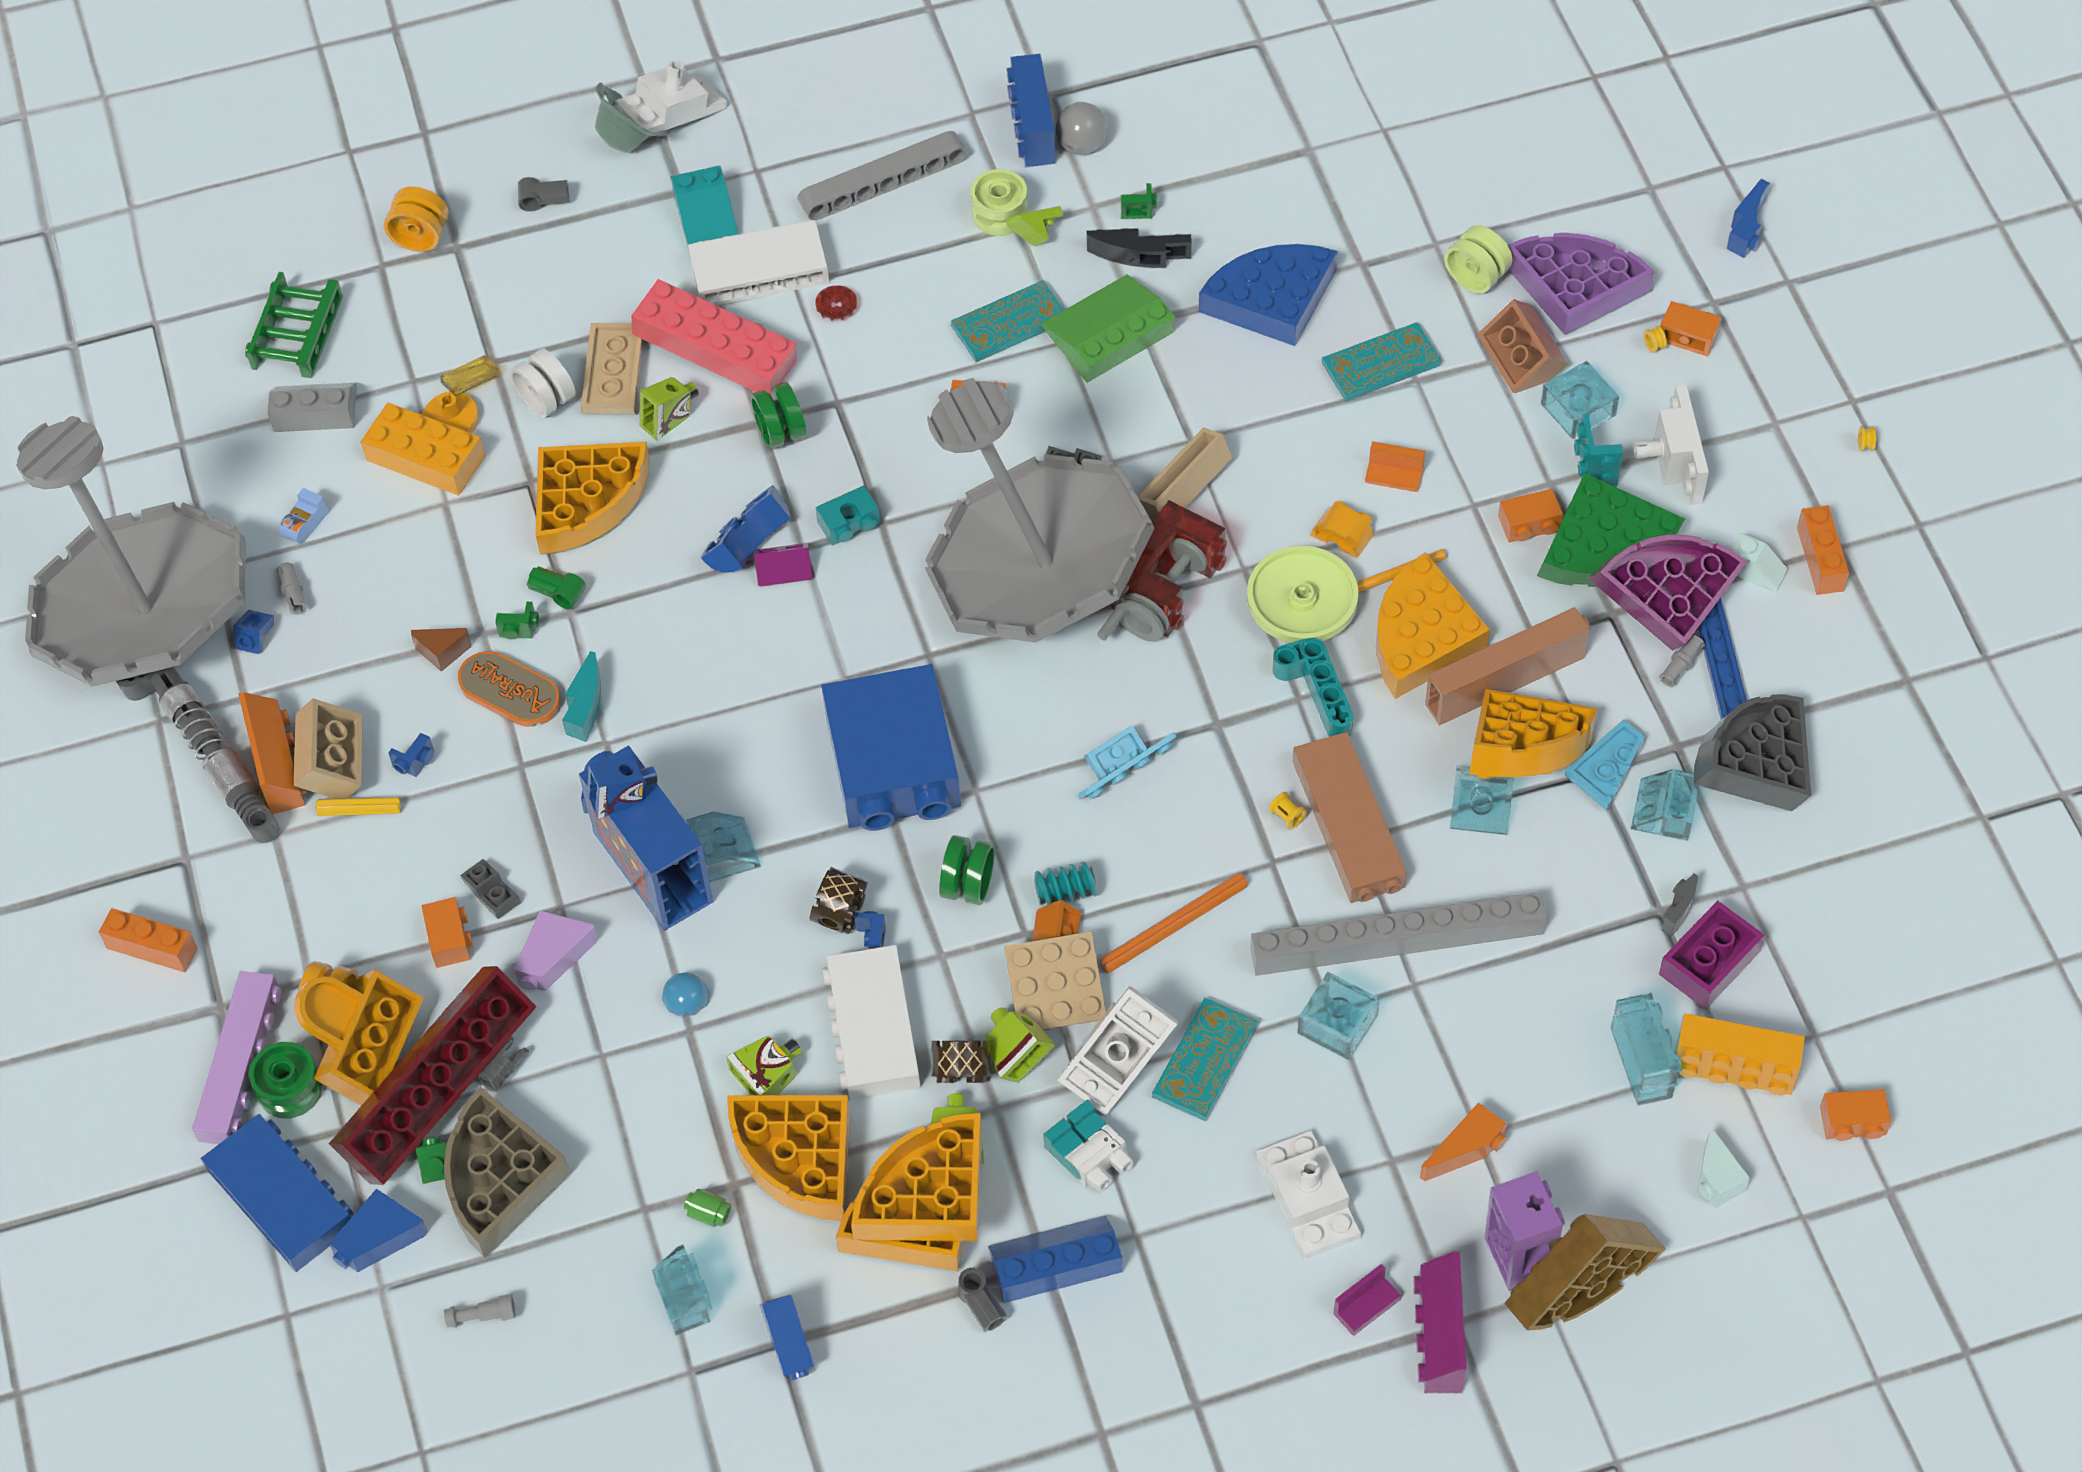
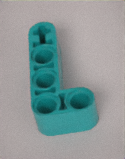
M1307 638L1277 647L1273 654L1274 676L1282 681L1304 677L1327 735L1331 737L1347 732L1350 737L1353 726V713L1324 643L1317 638Z

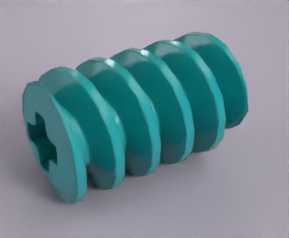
M1084 861L1080 863L1079 871L1074 864H1070L1067 873L1062 866L1057 867L1056 876L1050 868L1046 869L1045 878H1043L1040 871H1035L1034 884L1039 905L1041 904V899H1044L1047 905L1051 904L1052 897L1054 896L1057 900L1063 901L1064 894H1067L1069 899L1074 901L1075 892H1078L1081 898L1085 899L1086 890H1090L1094 897L1097 896L1092 866L1089 869Z

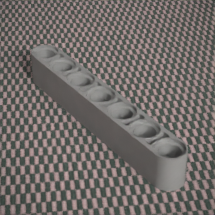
M946 131L808 186L798 194L797 199L810 220H820L957 165L967 157L968 152L954 131Z

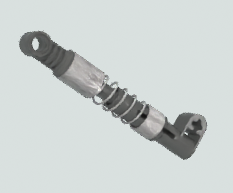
M174 667L146 673L142 678H140L141 675L116 681L124 695L132 701H139L156 691L159 695V703L175 728L182 730L181 737L189 740L188 748L195 749V758L203 760L201 764L202 769L205 770L206 775L227 806L236 810V813L252 837L260 843H268L277 837L279 824L261 796H259L257 783L237 753L231 750L230 743L224 739L223 732L217 729V723L211 719L210 712L204 709L203 702L188 682L182 680ZM223 742L228 744L229 749H221ZM197 753L202 755L205 754L206 757L199 758L197 756Z

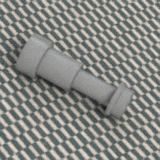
M512 1294L502 1295L497 1300L478 1303L477 1307L455 1310V1307L451 1306L449 1309H444L447 1328H457L459 1322L480 1319V1321L502 1318L503 1321L516 1318V1310Z

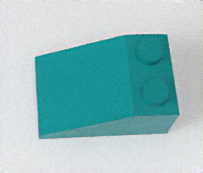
M721 165L670 176L673 196L687 246L688 244L738 235Z

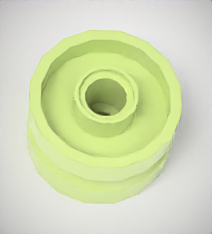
M1007 169L986 171L975 179L971 186L972 218L975 225L982 232L993 236H1005L1015 233L1006 225V221L1019 214L1028 212V194L1024 179L1017 173Z
M1473 225L1460 236L1459 240L1453 243L1445 252L1444 256L1445 265L1450 275L1458 284L1474 293H1485L1497 282V279L1511 268L1513 262L1511 251L1506 242L1490 228L1481 225Z

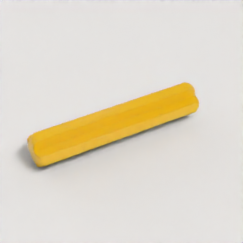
M399 797L318 799L316 801V812L319 816L398 814L401 810Z

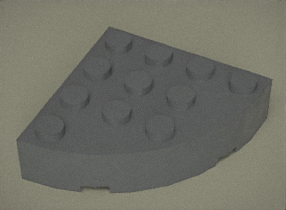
M1772 694L1770 697L1760 698L1759 696L1751 698L1733 709L1706 734L1702 741L1694 764V785L1788 811L1796 809L1811 797L1804 699L1786 694Z

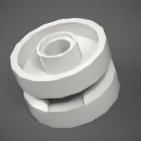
M539 349L530 355L528 363L520 362L510 369L509 374L515 390L525 404L541 418H545L554 412L557 408V403L565 404L575 397V387L569 374L558 359L545 349Z

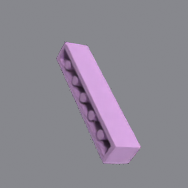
M246 971L239 972L192 1127L198 1142L220 1144L243 1126L242 1115L244 1109H248L251 1100L249 1092L251 1088L249 1078L250 1065L256 1055L266 1048L265 1037L267 1030H271L274 1023V1006L279 1004L281 999V987L278 986L274 975Z

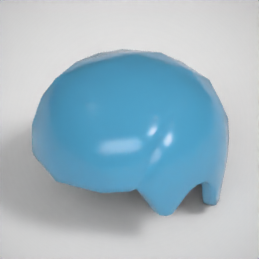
M692 973L675 974L664 985L662 1001L667 1010L677 1016L696 1015L702 1006L708 1005L709 989L700 977Z

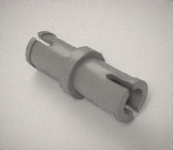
M282 563V569L280 566L276 569L282 584L280 587L282 595L287 599L290 612L292 614L303 613L302 609L304 611L307 609V604L302 594V582L297 579L292 563Z
M1692 635L1679 651L1674 652L1671 657L1672 661L1659 676L1663 684L1668 687H1674L1682 674L1691 669L1693 660L1705 647L1704 641L1700 637Z

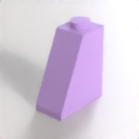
M539 910L514 969L518 984L529 990L537 988L546 991L596 944L598 938L594 924Z

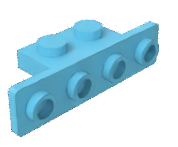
M1131 725L1086 754L1084 757L1099 780L1078 793V797L1082 799L1088 795L1091 800L1105 791L1102 785L1111 780L1114 785L1128 776L1125 770L1131 766H1134L1137 770L1150 761L1148 755L1154 751L1160 755L1171 748L1172 744L1170 741L1177 737L1175 732L1147 749Z

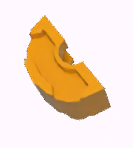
M1335 501L1332 506L1327 508L1313 528L1310 536L1326 544L1328 541L1334 542L1340 547L1341 551L1358 559L1374 536L1370 526L1372 519L1366 513H1358L1347 507L1343 502Z

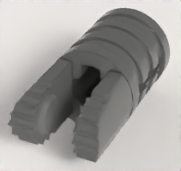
M512 1036L476 1077L484 1087L493 1092L498 1091L500 1085L529 1053V1050L523 1047L516 1053L513 1061L503 1055L513 1044L514 1038Z

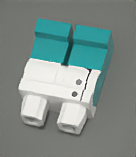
M1088 1100L1067 1115V1120L1065 1118L1061 1119L1043 1133L1044 1148L1074 1177L1079 1179V1182L1085 1188L1091 1185L1097 1191L1102 1192L1112 1182L1111 1176L1106 1172L1113 1166L1122 1175L1133 1167V1160L1126 1151V1142L1095 1112V1107Z

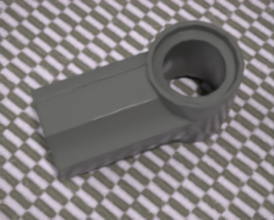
M525 177L518 182V206L524 211H536L542 204L569 202L567 180L540 182L536 178Z
M971 1267L963 1270L958 1280L959 1298L968 1305L984 1332L996 1329L1007 1320V1315L986 1283L984 1273L980 1269ZM968 1282H975L980 1287L976 1290H969L964 1285Z

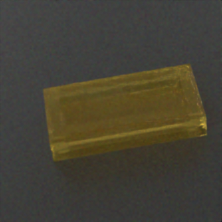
M483 355L440 375V381L453 395L458 396L500 376V371L486 355Z

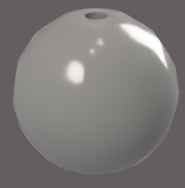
M1076 102L1065 107L1059 114L1055 126L1057 139L1063 148L1070 153L1086 155L1098 150L1104 143L1108 132L1105 115L1097 106L1087 102Z

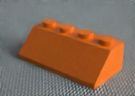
M246 692L238 693L260 787L271 813L276 814L305 806L303 794H307V790L294 786V755L291 749L295 748V740L292 731L287 732L286 726L291 725L287 710H281L277 699Z

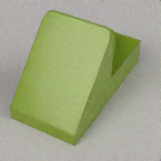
M1061 206L1022 213L1007 220L1006 225L1031 245L1037 246L1048 241L1046 227L1054 225V220L1063 216Z

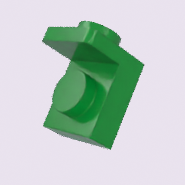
M1146 183V194L1121 195V219H1152V208H1157V192L1152 193L1151 183Z

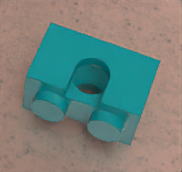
M864 485L815 507L817 523L832 546L848 541L853 536V533L861 529L863 531H870L880 524L879 508Z

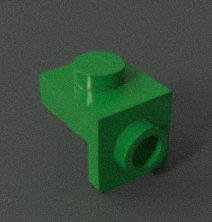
M526 601L524 614H496L495 623L499 637L507 639H532L533 630L538 628L539 612H535L533 602Z
M439 1136L423 1139L421 1141L422 1145L415 1148L422 1183L444 1180L447 1140L440 1141Z

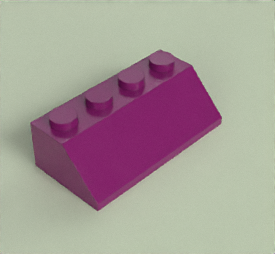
M1451 1252L1420 1264L1419 1276H1413L1414 1294H1419L1420 1305H1415V1323H1421V1334H1416L1417 1353H1422L1423 1363H1418L1417 1372L1418 1382H1424V1393H1462L1467 1368L1460 1252Z

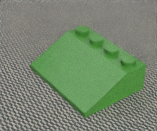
M1126 274L1041 323V326L1085 382L1088 383L1172 334L1175 316L1157 295Z

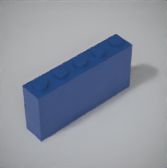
M258 1114L201 1157V1160L207 1172L295 1272H298L330 1247L329 1243L351 1219L350 1216L353 1214V1211L343 1199L338 1202L333 1197L335 1191L325 1179L320 1182L316 1178L315 1174H317V1171L307 1159L303 1162L297 1156L299 1151L291 1140L287 1139L284 1142L279 1136L282 1132L272 1119L266 1121Z

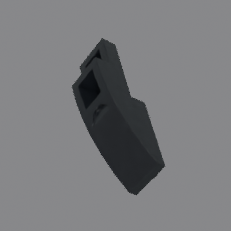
M1138 228L1086 230L1087 251L1100 258L1119 264L1145 268H1166V260L1191 259V234L1139 236Z

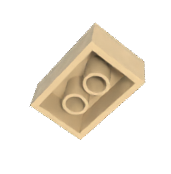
M314 698L296 713L294 786L334 799L348 798L361 787L363 714Z

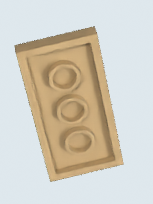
M591 323L581 400L582 414H635L643 339L632 335V323Z

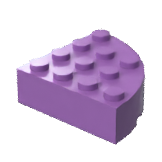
M1554 233L1553 237L1539 238L1536 235L1507 245L1513 259L1509 271L1564 335L1650 292L1655 271L1629 251L1627 254L1615 248L1616 244L1605 239L1585 234Z

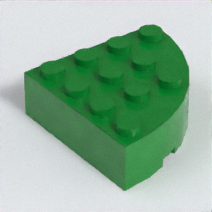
M1584 473L1537 576L1558 584L1570 586L1572 584L1597 587L1588 578L1601 564L1622 550L1646 539L1664 535H1677L1685 518Z

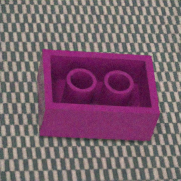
M1717 900L1662 958L1659 975L1706 1010L1758 955L1765 935Z

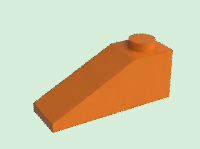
M1478 1102L1422 1164L1420 1178L1423 1181H1428L1482 1160L1493 1150L1499 1151L1507 1140L1505 1136L1507 1123Z

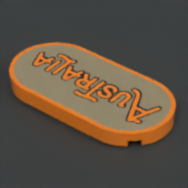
M492 651L476 653L467 658L459 668L458 682L463 694L468 699L518 725L530 727L534 726L533 724H544L550 721L559 710V691L552 680L500 653Z

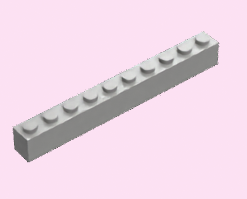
M1537 892L1251 933L1250 952L1255 976L1543 935L1547 917L1541 893Z

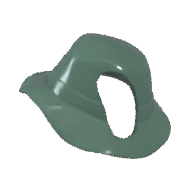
M602 82L597 84L596 91L601 103L595 122V129L603 141L610 147L629 153L648 137L670 136L667 130L656 133L640 127L614 106L615 100L623 98L622 95L604 86Z

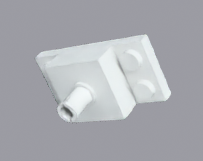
M672 60V62H668L667 68L638 77L636 93L615 100L614 106L640 127L657 133L726 109L727 101L699 72L690 74L684 68V64L681 61Z
M1678 385L1675 387L1674 397H1670V409L1659 411L1654 441L1634 442L1633 452L1635 459L1657 456L1664 486L1683 484L1684 494L1689 495L1691 505H1699L1703 502L1709 470L1687 385Z
M1129 985L1116 1003H1112L1078 1047L1076 1055L1059 1075L1057 1081L1084 1101L1088 1100L1095 1109L1106 1116L1176 1027L1178 1021Z
M1312 1131L1256 1151L1255 1157L1304 1260L1360 1239L1361 1232L1348 1208L1349 1195L1325 1145L1319 1147Z

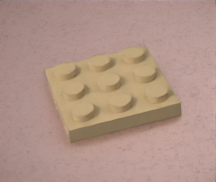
M1092 931L1004 946L1015 1012L1030 1016L1042 1030L1096 1022L1105 1014L1106 1010Z

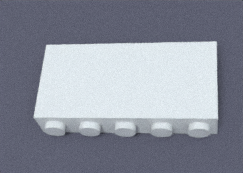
M815 220L688 244L698 296L716 306L829 284L828 268Z
M892 945L827 956L828 967L822 969L825 986L831 985L832 993L827 994L829 1011L836 1012V1019L831 1020L833 1037H840L841 1045L835 1046L837 1062L844 1063L845 1071L839 1072L842 1090L848 1089L849 1099L852 1100L920 1088L897 946Z

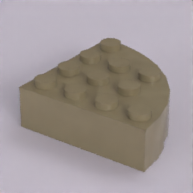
M479 1087L465 1103L457 1117L458 1121L454 1130L450 1133L446 1145L444 1174L446 1190L457 1222L468 1241L485 1258L570 1174V1170L565 1156L482 1087Z

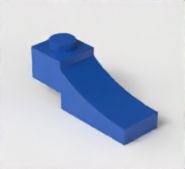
M1761 178L1734 211L1727 250L1743 258L1751 250L1755 251L1761 242L1762 237L1759 236L1761 225L1757 223V215L1767 200L1770 182Z

